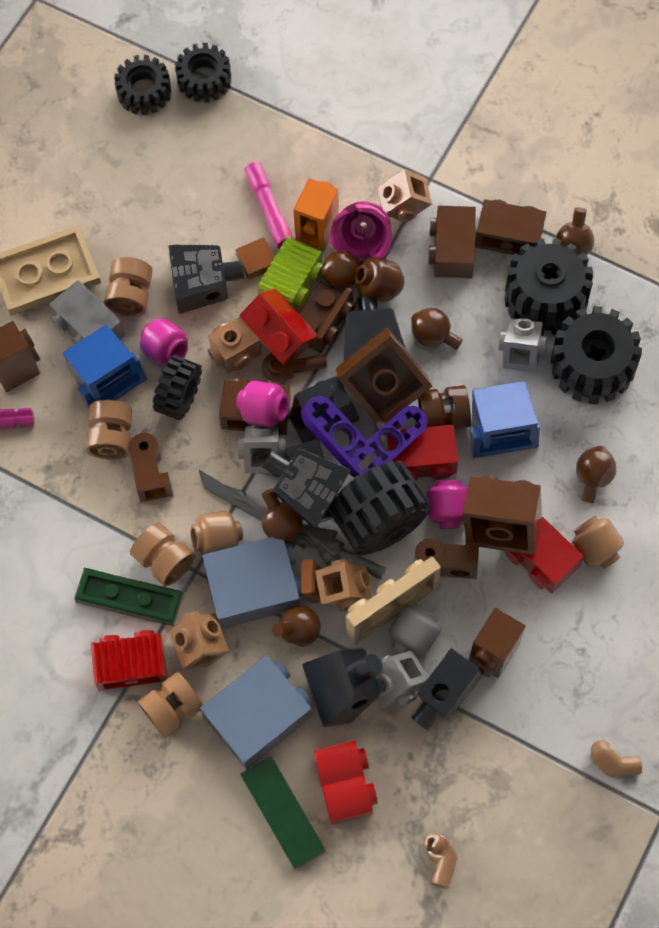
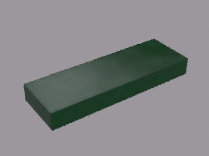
M84 567L74 600L79 604L174 627L184 594L180 590Z
M272 756L240 774L294 870L326 852Z

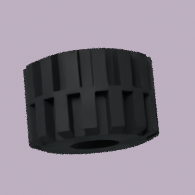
M554 238L552 244H546L544 239L535 240L534 247L527 243L520 248V255L514 254L510 262V268H508L504 301L505 307H510L509 316L513 319L520 318L543 322L542 336H544L545 330H551L552 336L556 335L557 331L561 330L562 323L568 316L574 320L576 311L583 308L586 310L593 285L592 267H587L589 261L584 253L577 255V247L569 243L565 247L561 245L562 240Z
M593 306L592 313L587 314L585 308L576 311L574 320L568 316L563 321L561 330L557 331L551 355V364H553L551 372L554 380L560 378L559 388L564 393L569 389L574 391L572 399L578 402L581 401L582 396L589 397V404H598L600 397H604L606 402L615 400L617 392L623 394L634 379L642 355V347H639L641 337L638 331L631 333L633 323L628 317L623 321L618 319L619 311L611 308L610 314L602 313V307Z
M391 461L376 466L349 482L335 496L328 510L354 552L359 556L386 549L405 538L422 523L432 507L402 461Z

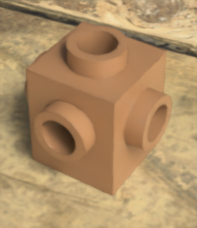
M404 169L400 173L393 175L387 182L378 187L381 201L380 206L387 212L389 217L401 222L413 220L417 214L432 205L426 177Z
M240 317L230 323L218 325L208 335L211 347L208 349V353L216 366L222 364L228 374L234 370L246 368L254 358L261 355L258 337Z
M341 559L332 562L330 567L315 571L321 605L339 606L340 611H348L360 599L365 598V600H369L372 598L370 590L372 581L366 565L354 564L351 559Z
M199 611L187 613L180 618L181 622L169 630L183 669L210 666L229 652L215 613L200 614Z

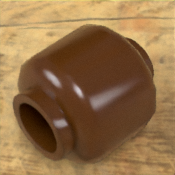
M370 257L357 268L355 273V281L359 293L362 296L375 298L380 302L391 301L401 293L404 287V276L400 266L390 260Z

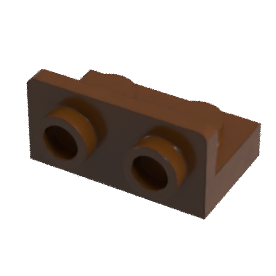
M319 281L299 313L317 334L309 348L322 354L327 345L332 346L339 335V325L343 319L346 320L347 313L355 309L356 303L353 302L352 289L346 287L345 291L341 292Z

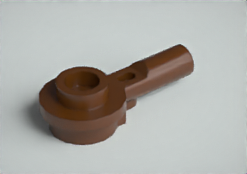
M271 353L262 362V373L268 381L284 383L292 379L296 372L327 367L326 355L293 359L282 364Z

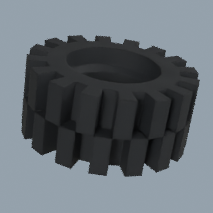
M197 43L193 44V50L190 51L188 47L183 50L184 56L179 54L177 57L178 62L175 63L179 89L181 93L185 92V97L189 100L193 96L194 102L199 103L200 98H204V102L209 103V97L212 96L216 101L220 99L219 92L225 95L227 87L230 88L231 86L230 60L223 49L218 52L217 45L213 44L211 49H209L208 43H203V48H198ZM202 67H209L215 70L212 76L204 79L196 78L192 75L196 69Z
M139 55L133 56L134 62H131L129 58L124 61L125 67L119 65L117 68L118 73L114 75V83L120 104L123 103V107L127 111L131 107V112L136 115L138 110H141L142 115H147L148 109H151L152 113L158 112L157 106L163 109L166 106L165 100L169 102L171 98L170 93H172L169 72L166 70L165 64L163 62L160 64L159 59L156 57L150 61L149 55H144L143 60L139 59ZM142 79L152 80L155 83L153 87L145 91L132 89V85Z
M172 356V359H169L167 362V367L163 368V375L159 377V384L154 391L156 393L153 397L154 404L152 407L154 411L176 420L183 419L190 410V404H193L195 400L194 395L198 392L197 386L201 382L202 366L182 357Z

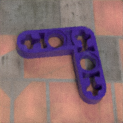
M314 396L305 404L301 412L304 424L342 466L351 470L349 474L353 478L376 466L392 461L424 432L428 423L427 416L422 409L416 406H407L370 439L366 440L327 397ZM320 407L324 410L322 417H313L312 413L314 410ZM414 418L416 421L414 426L402 434L398 429L408 419ZM334 420L336 423L326 432L323 428ZM341 430L347 433L350 440L349 445L346 447L337 445L333 440L334 431ZM382 435H388L394 439L396 444L394 451L389 452L381 447L379 440ZM373 452L377 458L368 465V468L362 470L358 466L361 460L366 459Z

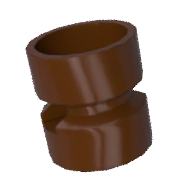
M465 385L446 387L443 393H440L437 389H431L418 398V407L427 416V427L454 425V429L471 427V410ZM444 405H450L449 413H445Z

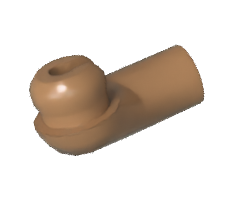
M598 740L592 744L591 758L594 764L606 775L617 777L642 774V763L639 756L621 758L605 740Z
M430 833L424 839V848L436 864L431 884L448 889L456 866L457 854L444 835Z

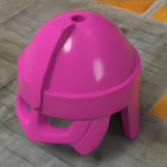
M356 201L346 206L336 216L330 233V244L336 251H349L358 259L370 257L383 258L388 253L392 242V226L387 212L380 205L371 201ZM365 222L367 225L362 226L361 223Z

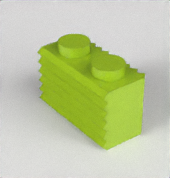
M287 236L273 262H271L270 267H268L267 272H265L264 277H262L261 282L258 284V295L259 293L276 288L295 310L297 306L303 307L310 294L308 289L313 280L318 282L322 276V251Z

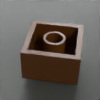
M388 327L336 368L338 379L380 428L402 409L412 404L433 387L428 375Z
M489 475L481 477L470 476L463 509L466 544L469 546L535 555L542 522L541 485H534L526 480H518L516 482L499 480Z

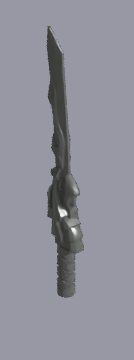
M199 470L206 490L262 521V516L267 507H262L247 499L245 491L224 485ZM303 524L302 531L293 543H289L292 544L293 548H295V545H299L302 549L312 547L318 550L319 556L326 565L329 564L331 566L332 562L341 559H351L354 564L366 565L368 573L380 580L383 579L387 570L386 567L366 560L364 557L357 556V554L342 548L345 546V543L335 538L338 531L319 528L318 525L313 528L309 524Z

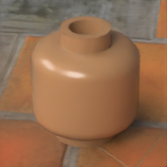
M227 511L200 515L196 519V523L192 524L190 528L193 548L196 552L200 551L204 555L237 546L238 541L243 539V529L240 521H235Z
M594 516L573 531L576 536L573 538L572 544L584 556L583 561L586 565L594 567L601 564L605 569L621 558L618 551L623 547L624 541L609 519H598L597 516Z

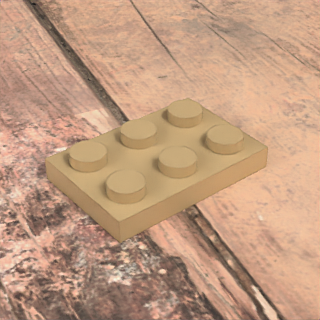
M79 225L0 253V290L10 316L53 301L77 280L86 288L101 284L99 274Z
M433 556L425 562L422 559L415 561L405 570L406 575L397 581L394 579L386 581L377 589L376 592L378 594L368 601L365 598L360 599L348 609L349 614L346 615V635L354 646L397 617L404 606H413L438 588L441 566Z

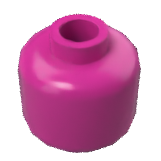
M159 318L153 320L142 329L140 348L147 357L161 366H167V362L169 359H172V356L182 358L186 356L188 351L187 334L168 319Z
M251 381L245 386L244 390L238 393L236 406L240 410L242 419L245 422L264 427H273L285 419L289 409V398L278 384Z
M461 480L435 481V487H431L427 491V499L432 507L428 513V519L432 522L440 523V529L460 528V522L464 521L463 509L468 487L463 486Z

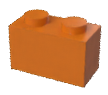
M308 178L293 209L295 240L325 252L330 241L333 221L339 214L338 188H335L329 182Z

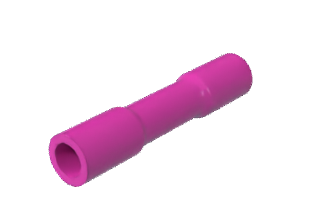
M252 162L244 168V172L253 193L259 200L275 244L280 249L286 237L293 238V235L273 196L270 182L260 162Z

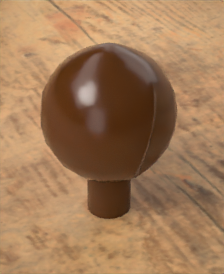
M576 207L574 208L572 222L566 223L559 229L556 239L562 240L561 245L565 247L569 243L577 247V255L584 253L587 256L594 247V234L591 228L585 224L587 210Z
M334 251L326 257L321 272L330 286L337 289H346V287H352L356 283V270L364 261H359L349 251Z
M425 308L416 312L411 317L412 334L421 345L437 347L443 342L454 350H457L461 345L463 339L450 332L451 323L443 311L437 308Z
M596 446L584 451L577 460L576 474L580 482L585 484L581 501L594 504L598 487H606L615 478L617 471L616 461L604 446Z
M272 489L264 491L261 494L267 506L262 516L264 533L268 538L281 539L286 544L293 543L302 531L303 519L283 501L280 502L278 497L272 492Z
M296 605L288 608L282 614L279 623L273 625L272 632L274 636L281 637L287 643L306 647L317 639L321 623L315 611L307 606Z

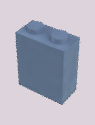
M270 537L202 555L221 629L281 614L290 607L300 605L299 597L303 596L301 594V577H294L291 565L297 564L292 544L285 545L284 540Z
M267 655L200 707L202 716L246 770L312 717L310 705L313 701L300 686L295 689L287 680L291 675L279 660L273 663Z

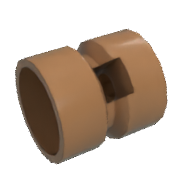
M120 257L114 259L111 263L109 282L111 284L108 285L106 290L105 306L111 312L122 316L133 317L144 314L149 296L147 290L152 279V267L147 262L137 258Z
M100 400L90 404L88 425L91 429L88 430L86 452L89 455L109 460L121 459L129 455L131 435L127 431L131 429L132 408L130 405L114 400Z
M157 522L149 526L136 539L131 547L130 555L144 568L151 567L153 577L164 587H168L177 582L188 571L195 559V554L181 541L174 542L175 536L163 524Z
M178 671L161 683V691L152 690L137 701L163 738L168 737L181 727L180 720L182 718L190 720L200 712V707L203 706L197 694ZM172 695L181 705L175 711L167 702V699Z

